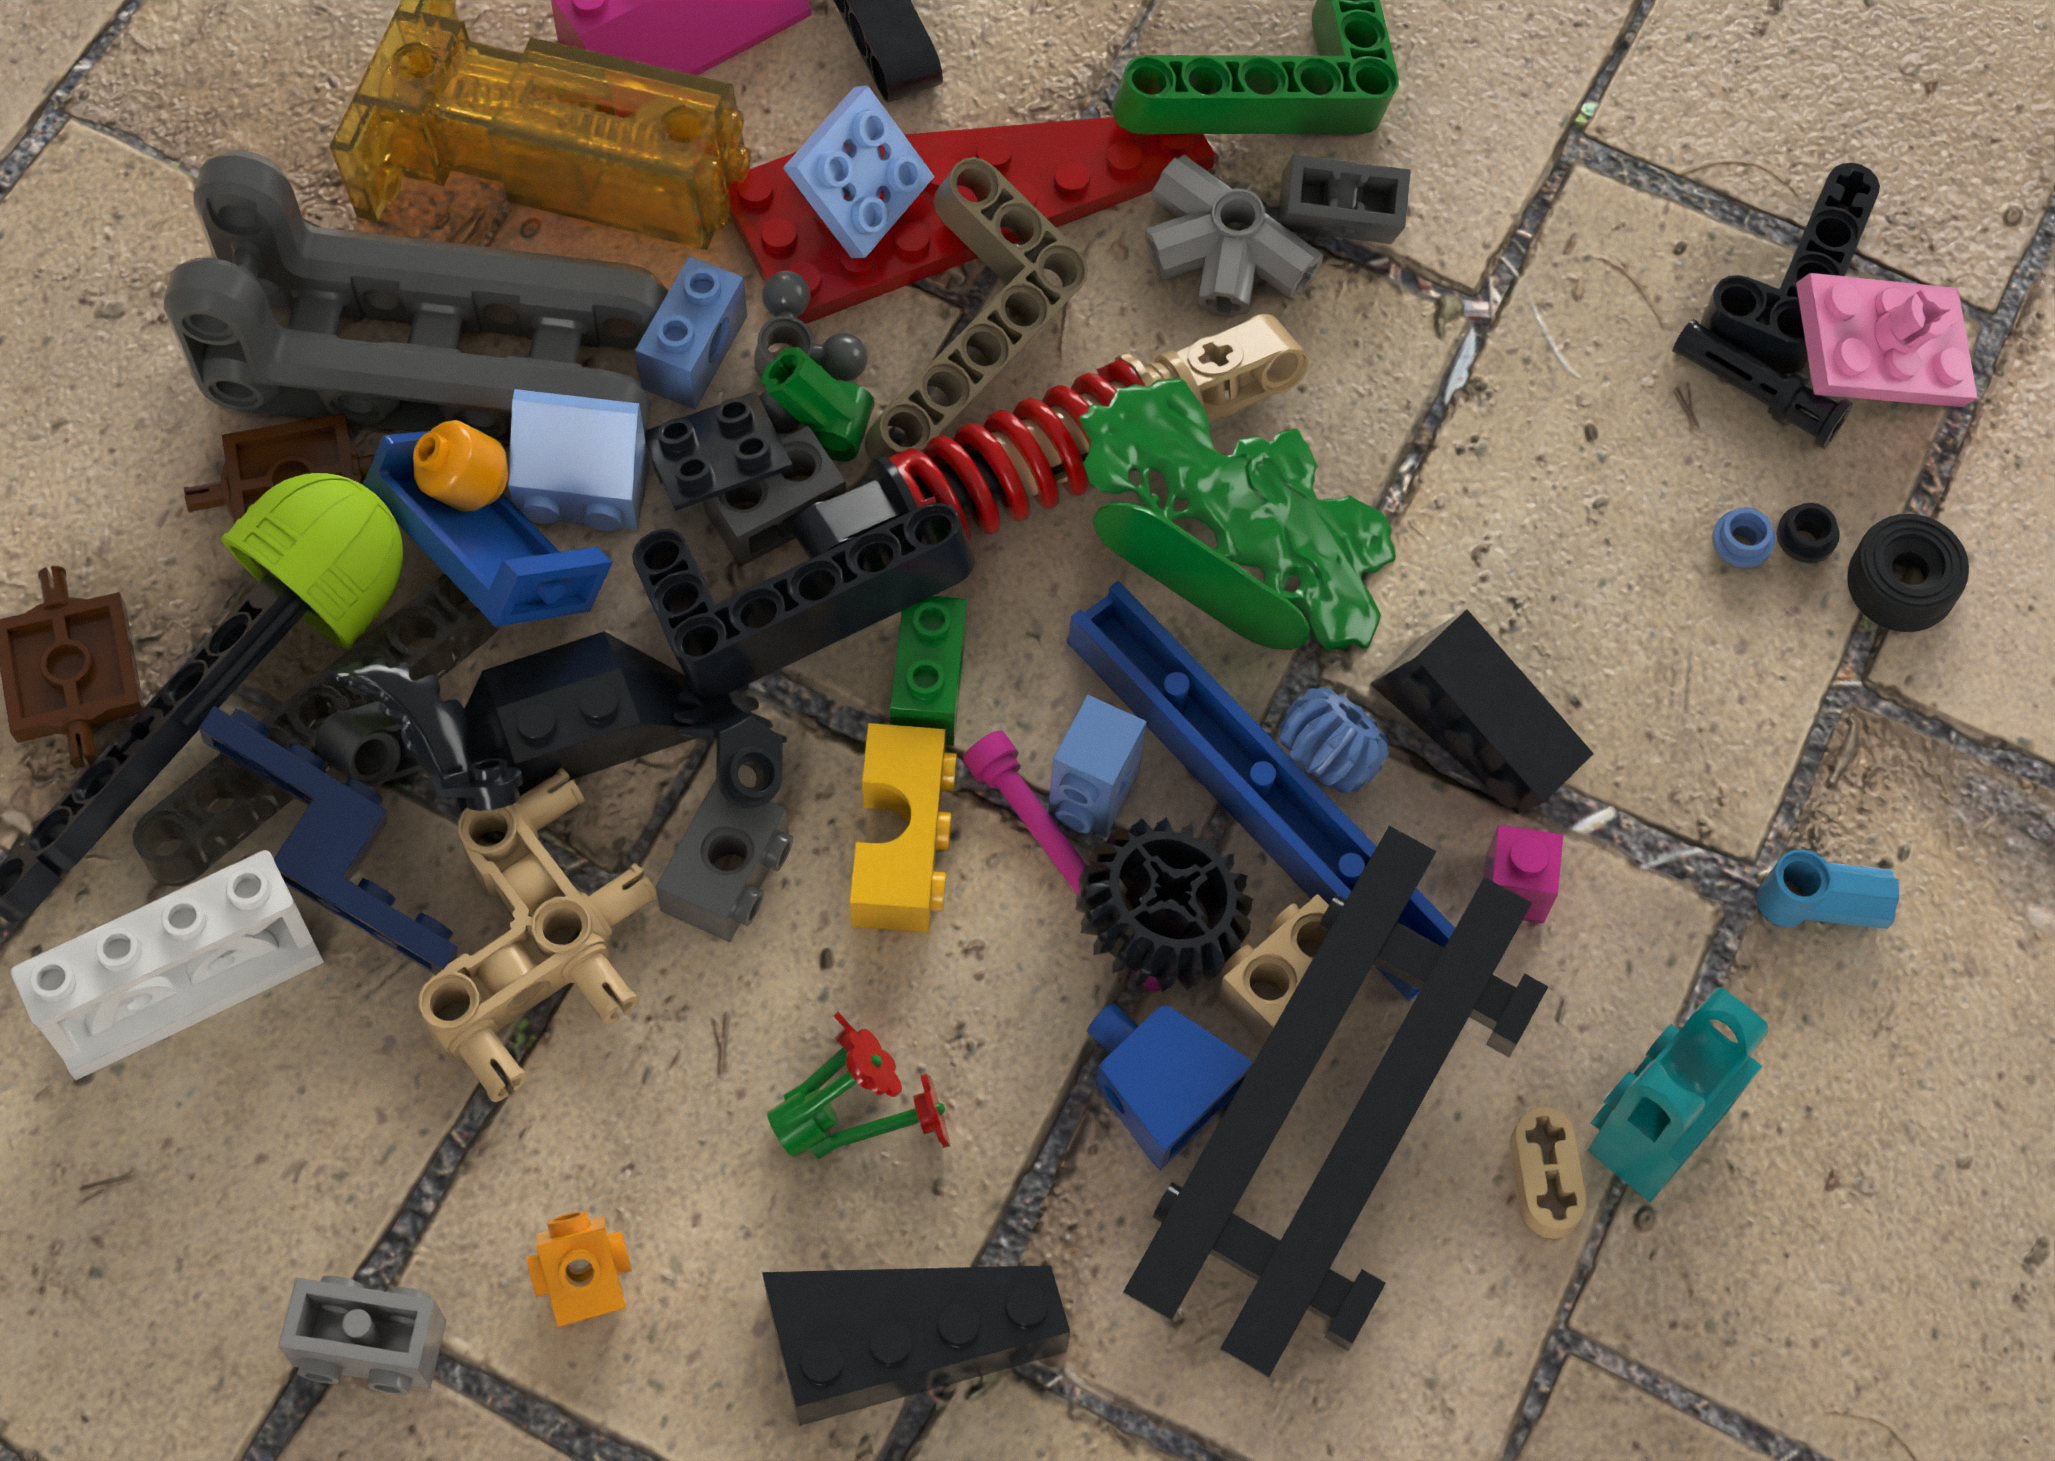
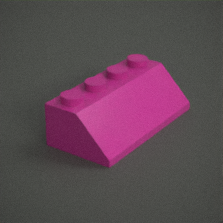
M551 0L557 40L614 115H618V117L811 16V8L807 0Z

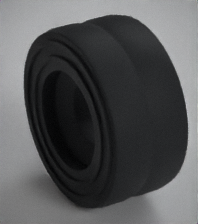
M1897 514L1879 521L1863 536L1849 563L1848 588L1859 610L1876 624L1900 632L1921 631L1936 625L1950 613L1966 587L1969 576V561L1961 541L1942 523L1923 515ZM1898 561H1908L1915 564L1921 570L1924 581L1917 585L1901 582L1894 575L1892 564Z

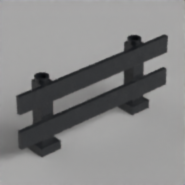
M1388 826L1349 897L1345 899L1336 894L1328 906L1318 926L1320 931L1327 934L1184 1186L1181 1187L1171 1182L1152 1216V1218L1162 1224L1123 1291V1294L1172 1321L1209 1254L1255 1279L1258 1282L1220 1350L1267 1378L1272 1374L1306 1310L1331 1323L1324 1338L1347 1351L1350 1350L1386 1282L1361 1269L1355 1282H1352L1331 1270L1332 1263L1468 1018L1470 1017L1493 1030L1486 1045L1510 1058L1549 987L1525 973L1517 988L1493 975L1532 903L1485 877L1445 948L1397 922L1434 858L1436 851L1391 826ZM1374 964L1421 991L1285 1234L1279 1240L1233 1214Z

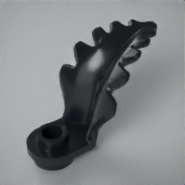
M381 658L375 659L367 666L357 661L346 667L332 668L327 672L329 682L360 689L365 695L379 701L378 705L381 712L403 728L401 731L403 745L407 752L429 774L438 798H466L467 808L474 811H488L507 807L520 799L518 787L523 783L521 769L507 767L506 760L500 758L471 762L467 752L466 712L462 704L456 699L440 700V682L434 675L428 674L414 681L412 680V666L408 663L399 662L394 668H389L387 661Z
M685 676V683L691 687L687 677ZM749 684L717 698H705L696 692L679 693L677 699L680 703L697 709L673 714L675 720L690 724V726L678 728L677 732L688 737L717 739L716 779L723 796L732 804L746 809L757 808L770 802L778 793L782 783L783 743L787 742V737L772 731L770 728L773 725L770 720L751 712L759 708V702L754 697L742 694L749 688ZM741 765L748 766L755 772L756 783L753 788L746 787L740 782L738 771Z

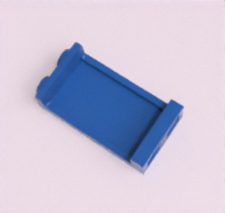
M430 431L386 435L381 439L363 486L375 493L384 502L400 527L495 627L590 612L613 563L598 547L560 552L503 493L496 501L477 511L460 512L426 495L418 488L415 482L413 467L414 449L419 439Z

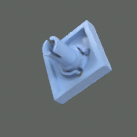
M868 85L853 87L783 167L851 258H866L935 177ZM882 145L884 148L883 158L881 156V150L878 148V146ZM882 190L884 193L883 200L880 199V192Z

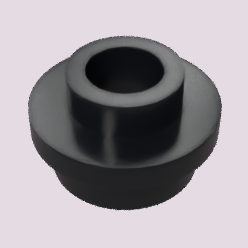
M1804 503L1789 509L1781 517L1776 530L1777 540L1782 550L1791 558L1804 563H1816L1827 559L1834 552L1840 538L1835 516L1829 509L1817 503ZM1805 531L1810 533L1815 538V541L1804 538L1798 532Z

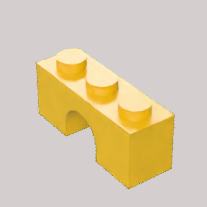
M868 723L862 777L863 808L892 811L901 816L908 824V827L903 834L890 842H856L850 893L851 927L929 933L931 910L943 911L946 872L935 871L936 850L949 851L952 812L940 811L942 791L954 792L957 753H945V729Z

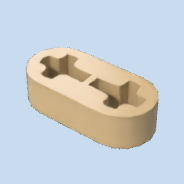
M1540 1106L1528 1110L1521 1116L1511 1135L1510 1149L1520 1209L1525 1224L1534 1233L1543 1238L1558 1239L1569 1235L1582 1220L1587 1209V1195L1576 1133L1572 1122L1559 1110L1553 1107ZM1536 1126L1543 1127L1547 1137L1558 1138V1142H1555L1549 1152L1550 1164L1544 1165L1540 1145L1528 1143L1527 1141L1532 1136ZM1547 1180H1553L1556 1199L1560 1202H1569L1570 1205L1565 1209L1560 1220L1553 1219L1550 1209L1539 1208L1538 1203H1541L1547 1194Z

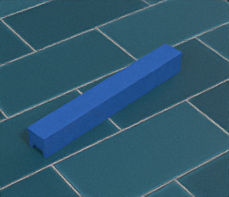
M1119 580L1109 587L1106 597L1085 613L1081 609L1071 616L1069 637L1066 640L1067 644L1138 718L1147 721L1146 726L1309 898L1312 899L1318 894L1328 905H1330L1336 894L1347 899L1376 849L1373 842ZM1417 888L1397 921L1445 948L1455 930V927ZM1375 966L1409 1002L1421 991Z

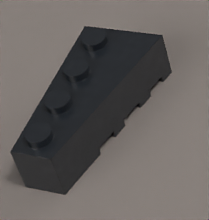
M1051 1265L762 1272L765 1292L799 1426L1066 1353L1068 1350L1070 1329Z

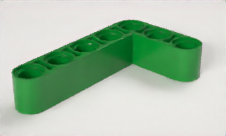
M1317 0L1312 10V24L1320 56H1137L1129 61L1124 70L1112 103L1113 117L1123 129L1137 134H1363L1372 132L1378 128L1399 86V77L1380 0Z

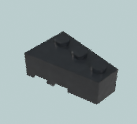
M1468 609L1419 637L1370 683L1373 688L1488 787L1491 794L1500 803L1510 807L1517 814L1543 804L1594 754Z

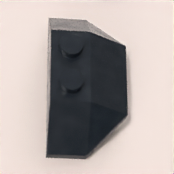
M603 631L482 670L464 709L467 717V752L472 763L500 758L506 760L507 767L521 769L523 783L518 787L519 796L555 774L559 768H563L569 774L570 779L568 781L696 739L683 736L677 732L678 728L690 726V724L675 720L673 714L697 708L680 703L677 699L678 694L681 692H692L691 687L685 683L684 674ZM457 798L461 812H463L467 808L466 798Z

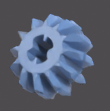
M1310 688L1302 698L1298 697L1286 711L1287 716L1279 725L1281 730L1280 740L1282 745L1290 750L1291 759L1299 762L1305 768L1306 774H1312L1317 777L1323 786H1333L1338 792L1348 794L1351 790L1358 791L1366 781L1370 782L1382 769L1381 764L1389 756L1387 737L1377 728V721L1369 718L1363 712L1361 706H1356L1350 702L1345 694L1337 695L1330 688Z

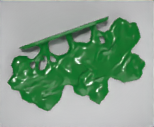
M1180 377L1156 380L1149 387L1134 384L1126 388H1118L1109 407L1097 404L1091 405L1087 414L1079 417V422L1091 441L1089 453L1083 463L1089 482L1102 492L1117 495L1125 491H1135L1144 505L1143 507L1133 503L1113 502L1100 507L1094 515L1093 525L1095 532L1101 541L1117 555L1238 635L1255 644L1282 650L1302 647L1310 636L1309 624L1300 610L1302 609L1307 614L1316 639L1328 651L1338 648L1345 649L1352 643L1361 648H1369L1381 613L1372 595L1363 583L1361 576L1363 572L1375 573L1381 570L1387 563L1395 560V546L1390 539L1392 530L1388 519L1382 512L1356 500L1351 495L1340 499H1317L1312 487L1315 480L1314 473L1318 465L1309 445L1303 439L1298 428L1279 432L1275 435L1273 441L1270 442L1265 441L1259 436L1241 438L1237 441L1233 455H1223L1214 449L1209 434L1210 425L1205 409L1187 383ZM1132 468L1139 471L1141 480L1139 487L1129 480V472ZM1151 470L1158 471L1164 476L1168 490L1165 508L1158 507L1161 499L1158 495L1154 493L1150 495L1149 472ZM1175 499L1188 500V507L1182 511H1175L1173 508ZM1180 518L1199 520L1214 533L1217 543L1215 550L1171 521ZM1233 562L1260 569L1264 573V583ZM1291 576L1298 577L1300 582L1298 589L1293 593L1284 590Z

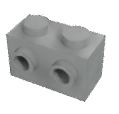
M323 1276L321 1281L296 1277L278 1347L293 1367H298L297 1375L302 1378L327 1384L339 1383L341 1375L368 1379L367 1387L373 1390L394 1395H407L410 1386L431 1389L447 1321L436 1301L431 1299V1295L420 1290L392 1287L389 1292L365 1289L357 1281L338 1276Z

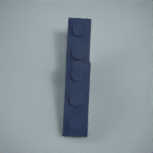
M214 706L199 727L203 743L308 805V808L274 857V861L285 884L435 975L444 969L447 964L457 958L458 946L449 942L453 932L446 926L423 913H419L415 920L396 910L392 907L396 898L370 880L362 878L358 885L349 881L387 824V810L379 806L383 798L372 788L354 778H348L346 783L343 784L324 773L322 770L326 763L308 749L292 743L289 749L286 750L265 736L269 729L250 714L240 709H235L230 716Z

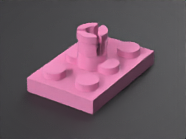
M1809 273L1796 282L1814 395L1964 407L1977 399L1958 288Z

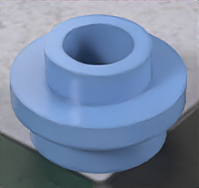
M1744 507L1730 511L1718 520L1712 533V543L1717 554L1727 563L1736 567L1750 568L1758 566L1768 559L1775 546V533L1770 520L1765 514L1756 509ZM1734 536L1747 538L1751 545H1744L1738 542Z

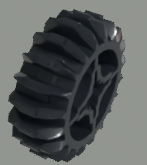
M1167 817L1157 822L1153 830L1142 818L1131 826L1129 832L1119 827L1110 834L1106 843L1102 842L1094 848L1088 859L1089 865H1085L1079 876L1078 887L1081 890L1076 898L1075 909L1085 914L1081 921L1080 933L1098 936L1093 944V955L1110 953L1115 957L1112 963L1113 974L1123 970L1125 966L1134 970L1136 987L1145 983L1149 976L1156 978L1162 992L1172 988L1176 980L1187 991L1191 987L1196 986L1202 977L1210 981L1220 974L1225 963L1241 948V943H1243L1250 932L1251 921L1247 917L1252 910L1254 899L1243 894L1247 887L1248 875L1230 872L1234 865L1235 853L1219 856L1214 851L1216 845L1215 836L1205 839L1203 842L1193 837L1192 823L1183 827L1180 833L1173 831ZM1119 879L1128 889L1125 895L1133 906L1130 912L1122 899ZM1197 897H1199L1205 908L1208 918V926L1202 920L1204 912L1200 909L1196 901Z

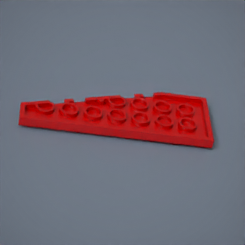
M1114 117L904 134L935 177L866 258H851L783 169L796 152L717 181L719 196L764 283H766L769 277L780 271L795 272L806 280L810 288V302L807 309L796 318L804 324H808L979 258L941 221L936 214L933 204L935 192L955 164L965 158L975 157L993 165L1057 228L1151 192L1157 184L1162 171L1174 158L1178 159L1185 155L1203 169L1208 170L1214 166L1215 153L1204 134L1131 133L1123 129L1115 121ZM882 145L878 146V148L881 150V156L883 158L884 148ZM957 185L962 197L968 201L977 202V198L972 190L965 186ZM883 190L880 192L881 200H883L884 197ZM1000 227L1001 233L1007 241L1012 244L1020 242L1015 232L1009 228Z

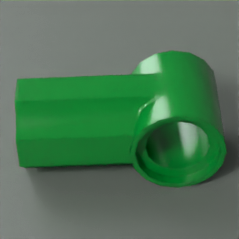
M799 347L783 349L777 358L766 365L761 383L767 388V394L805 427H810L831 460L850 461L855 459L875 405L874 397L869 391L857 384L835 380Z

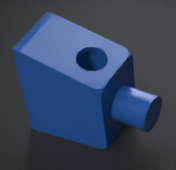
M1111 1003L1094 1018L1087 1029V1033L1110 1053L1099 1065L1097 1071L1096 1086L1100 1094L1151 1162L1160 1171L1233 1100L1253 1065L1246 1056L1172 1007L1164 1004L1159 1006L1138 1026L1115 1003Z

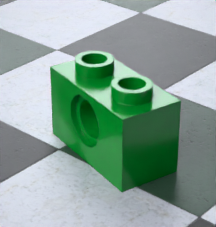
M932 596L901 611L891 695V725L945 729V745L954 746L966 638L967 599Z

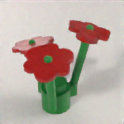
M839 1012L833 1016L844 1029L834 1038L841 1044L842 1048L805 1082L784 1094V1102L767 1112L769 1123L776 1137L792 1157H797L810 1149L815 1157L820 1159L839 1147L920 1123L924 1134L936 1132L943 1148L950 1147V1139L944 1118L945 1106L939 1103L933 1080L928 1074L921 1075L924 1093L913 1096L915 1109L833 1134L830 1132V1128L838 1124V1118L830 1102L858 1083L864 1089H871L878 1096L886 1093L891 1097H895L902 1091L901 1082L894 1072L896 1064L892 1056L885 1050H882L879 1041L869 1030L861 1029L856 1032ZM847 1064L849 1071L822 1090H819L820 1087Z

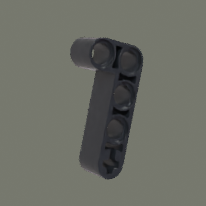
M1843 163L1833 168L1813 208L1780 288H1775L1746 276H1728L1720 280L1715 286L1700 325L1734 345L1745 349L1753 356L1784 374H1791L1801 370L1808 361L1796 282L1809 273L1845 276L1879 195L1880 184L1877 176L1869 168L1856 163ZM1839 204L1845 205L1848 207V211L1837 207Z

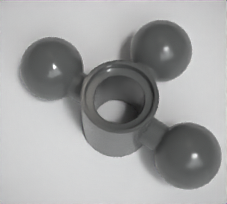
M780 271L773 274L763 287L762 298L764 305L775 318L767 321L759 332L754 356V367L758 376L762 378L766 365L775 359L768 351V348L773 344L785 343L792 347H799L835 380L850 381L857 378L867 365L868 355L865 345L859 338L849 333L835 334L829 337L823 345L813 344L809 328L796 318L809 305L811 297L810 288L801 275L792 271ZM767 389L761 393L759 398L777 434L788 433L798 427L801 422L767 394Z

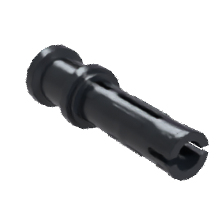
M1691 319L1684 327L1672 350L1677 355L1680 354L1715 374L1723 381L1732 384L1769 406L1768 413L1772 415L1771 418L1779 423L1784 420L1791 422L1816 437L1815 444L1823 449L1834 439L1853 406V403L1846 398L1837 401L1830 396L1814 395L1813 386L1808 384V376L1801 372L1798 374L1792 372L1788 376L1753 356L1745 349L1734 345L1703 327L1694 319Z

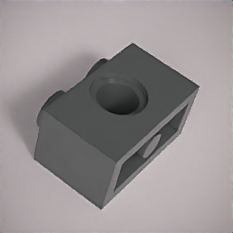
M715 779L655 886L660 911L731 942L740 923L749 926L754 920L764 896V891L759 888L769 870L779 871L789 855L793 844V836L789 834L786 808L773 802H768L763 806L752 809L738 807L723 796L718 787L717 779ZM725 855H737L745 860L740 867L730 871L720 870L713 866L717 859Z

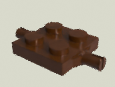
M345 413L223 434L222 442L225 463L221 473V481L184 487L185 501L189 513L226 506L235 523L268 490L284 480L295 476L311 473H328L349 478L363 485L374 454L359 457L351 441L350 428Z
M51 566V576L47 567L38 572L44 603L37 605L24 614L0 619V673L11 735L17 743L54 734L66 735L70 765L82 768L85 767L84 757L89 766L98 758L93 728L105 722L138 715L144 708L127 609L120 592L90 599L69 598L66 570L60 566Z

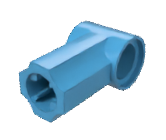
M1805 849L1791 850L1780 858L1760 884L1756 900L1763 916L1773 924L1782 927H1796L1806 920L1888 929L1894 922L1895 911L1899 901V879L1894 877L1893 870L1828 863L1815 852ZM1784 881L1793 882L1799 886L1804 893V897L1791 892Z

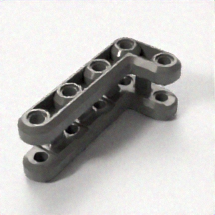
M230 150L208 159L200 168L193 193V202L214 258L190 259L178 265L171 272L164 297V310L191 376L203 395L213 403L236 411L300 419H313L345 413L348 424L410 432L431 431V429L445 421L458 420L471 427H477L482 433L499 442L510 443L512 399L514 390L518 389L639 403L644 435L646 434L652 403L641 384L632 376L629 378L617 372L585 368L581 364L576 363L580 346L599 348L602 345L619 348H637L668 293L661 280L651 271L626 263L320 228L303 221L292 186L280 167L269 158L245 150ZM270 306L290 309L291 316L287 328L275 322ZM340 317L359 320L365 317L407 322L411 326L407 344L390 341L382 344L340 339L336 332ZM460 331L477 334L484 331L526 336L528 340H532L528 358L516 356L501 358L460 353V350L456 349Z

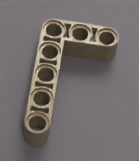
M975 157L965 158L956 163L936 190L933 204L936 214L941 221L1007 286L872 424L865 438L866 452L871 461L880 456L888 458L909 448L923 452L929 440L937 437L1076 294L1087 279L1088 268L1086 260L1080 251L993 165L983 159ZM957 185L965 186L972 190L977 198V202L968 201L962 197ZM1000 227L1009 228L1015 232L1019 238L1020 245L1007 241L1002 235ZM1043 269L1055 272L1061 279L1063 287L1051 284L1045 277ZM1006 307L1013 308L1022 315L1025 322L1024 327L1010 321L1006 315ZM966 347H975L980 350L986 357L987 366H981L973 362L968 356ZM927 386L941 389L948 397L949 406L945 407L933 402L928 395ZM895 426L905 431L909 437L910 447H902L895 444L889 437L887 427Z

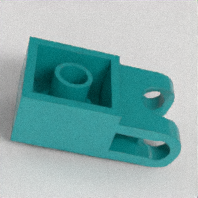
M1718 987L1714 989L1680 1030L1673 1024H1670L1646 1052L1645 1055L1647 1057L1635 1072L1629 1071L1604 1100L1605 1105L1591 1121V1124L1599 1132L1587 1151L1651 1203L1729 1112L1762 1068V1065L1751 1056L1768 1034L1767 1022L1725 988ZM1718 1020L1728 1025L1735 1034L1738 1043L1731 1041L1712 1025V1021Z

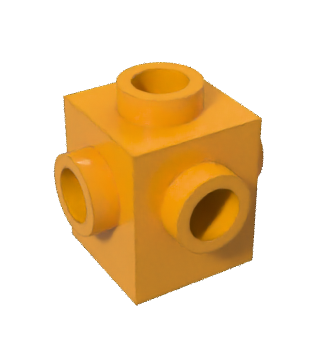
M587 1211L572 1212L549 1220L547 1222L549 1231L536 1234L538 1254L527 1256L526 1260L536 1298L549 1294L557 1327L626 1308L624 1291L619 1275L631 1272L632 1269L622 1231L609 1234L604 1216L589 1219ZM576 1259H584L589 1262V1265L581 1269H575L569 1266V1263Z

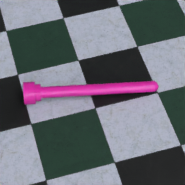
M999 730L986 735L968 749L962 758V762L977 782H986L989 788L997 787L1078 896L1081 890L1078 887V879L1087 864L1018 773L1021 767L1016 760L1019 752L1004 731ZM1149 976L1147 981L1142 983L1150 991L1161 990L1156 978L1153 976Z

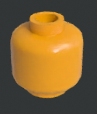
M452 420L439 424L431 429L430 432L424 434L414 449V479L418 488L426 495L460 512H474L491 504L499 498L507 485L509 471L506 452L501 443L461 421Z

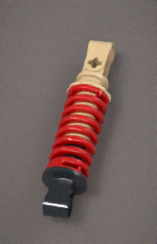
M1270 314L1256 315L1243 324L1217 335L1202 338L1193 345L1177 352L1170 350L1156 356L1154 363L1144 366L1138 358L1136 359L1130 353H1123L1115 357L1114 362L1097 368L1098 375L1088 372L1078 376L1071 388L1057 385L1046 391L1042 401L1032 397L1019 401L1013 414L999 410L988 415L984 426L972 422L963 425L957 430L954 440L944 435L930 439L924 453L920 450L909 448L888 458L880 456L872 460L871 473L873 481L828 501L817 502L806 508L795 522V538L808 558L812 559L906 513L931 503L949 505L958 513L969 542L971 540V532L965 516L971 513L974 521L983 533L993 534L1000 529V516L995 502L1000 501L1008 516L1012 520L1020 522L1027 519L1030 515L1028 500L1030 497H1034L1042 508L1051 509L1059 503L1058 485L1063 484L1072 496H1081L1088 491L1089 480L1083 463L1089 453L1091 441L1080 424L1079 417L1087 414L1091 405L1097 404L1109 407L1118 388H1126L1134 384L1149 387L1156 380L1180 377L1187 383L1206 411L1208 421L1211 422L1218 418L1233 415L1241 408L1271 395L1284 393L1292 389L1306 375L1309 368V357L1276 317ZM1207 355L1210 357V362L1206 363ZM1229 390V397L1225 398V391Z

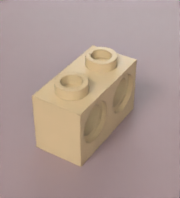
M1318 894L1302 908L1295 903L1285 908L1268 927L1267 931L1271 935L1255 949L1249 944L1241 947L1228 959L1221 971L1224 977L1218 1001L1262 1045L1265 1044L1313 960L1312 957L1307 956L1300 950L1298 944L1306 940H1314L1322 944L1327 935L1320 931L1318 926L1329 905ZM1260 981L1271 982L1280 988L1283 996L1276 1000L1262 999L1253 992L1251 985Z

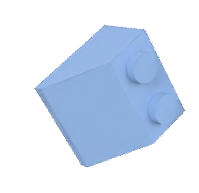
M515 389L512 399L508 481L512 503L528 520L538 524H554L557 521L586 524L595 530L605 532L615 531L619 528L637 530L650 467L640 404Z

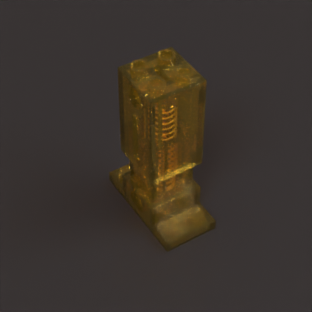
M456 0L400 1L329 145L358 218L379 222L388 201L392 202L398 196L402 176L444 186L450 172L455 171L503 183L510 203L708 250L716 229L722 230L728 221L731 210L730 195L736 181L743 182L745 180L751 161V150L749 147H745L742 134L744 114L737 108L733 84L530 37L523 53L470 41L465 22L458 18L455 8Z

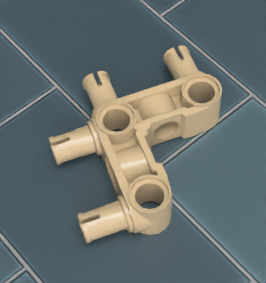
M559 768L555 774L521 795L520 799L512 805L488 811H474L466 808L462 812L458 821V834L468 862L478 882L489 897L498 896L512 915L513 921L510 922L511 930L472 956L464 953L447 964L444 969L424 984L419 995V1008L433 1040L449 1056H453L455 1059H464L493 1102L500 1101L509 1096L504 1088V1082L496 1072L499 1071L514 1092L526 1082L528 1077L525 1070L519 1067L496 1035L499 1030L568 983H576L600 1015V1019L605 1025H610L620 1020L616 1012L617 1006L609 996L614 999L625 1015L631 1012L639 1002L638 996L630 990L608 961L609 938L613 935L611 928L651 901L657 900V892L647 876L642 878L644 875L643 870L634 863L627 871L590 896L584 892L579 894L538 840L537 832L575 806H580L585 802L573 780L568 782L570 779L569 774L563 768ZM500 831L506 833L505 838L493 846L477 844L478 840L488 832ZM572 927L581 931L573 942L566 945H557L549 941L551 936L562 928ZM452 1002L469 1004L467 1012L454 1021L438 1019L440 1011Z

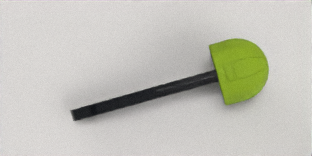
M311 473L295 476L275 485L247 509L242 518L234 523L229 532L221 537V541L227 550L259 583L32 829L24 845L18 844L0 864V916L11 923L18 922L29 916L62 881L60 876L74 867L197 733L214 706L219 708L300 618L338 646L349 650L354 645V641L364 634L370 623L379 617V613L385 608L395 593L400 580L403 564V543L394 516L375 493L362 484L339 475Z

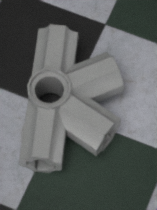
M1185 155L1178 159L1174 158L1162 171L1157 184L1152 190V199L1178 217L1145 228V240L1156 273L1161 276L1162 280L1203 267L1198 306L1207 309L1212 315L1233 318L1235 315L1248 313L1255 274L1291 299L1294 295H1300L1310 284L1316 271L1322 264L1323 254L1266 214L1262 201L1255 193L1246 189H1231ZM1238 222L1247 225L1248 228L1237 231L1227 228L1226 225Z

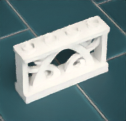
M263 850L26 960L11 969V976L32 1023L41 1030L64 1060L72 1077L78 1080L324 963L271 853Z

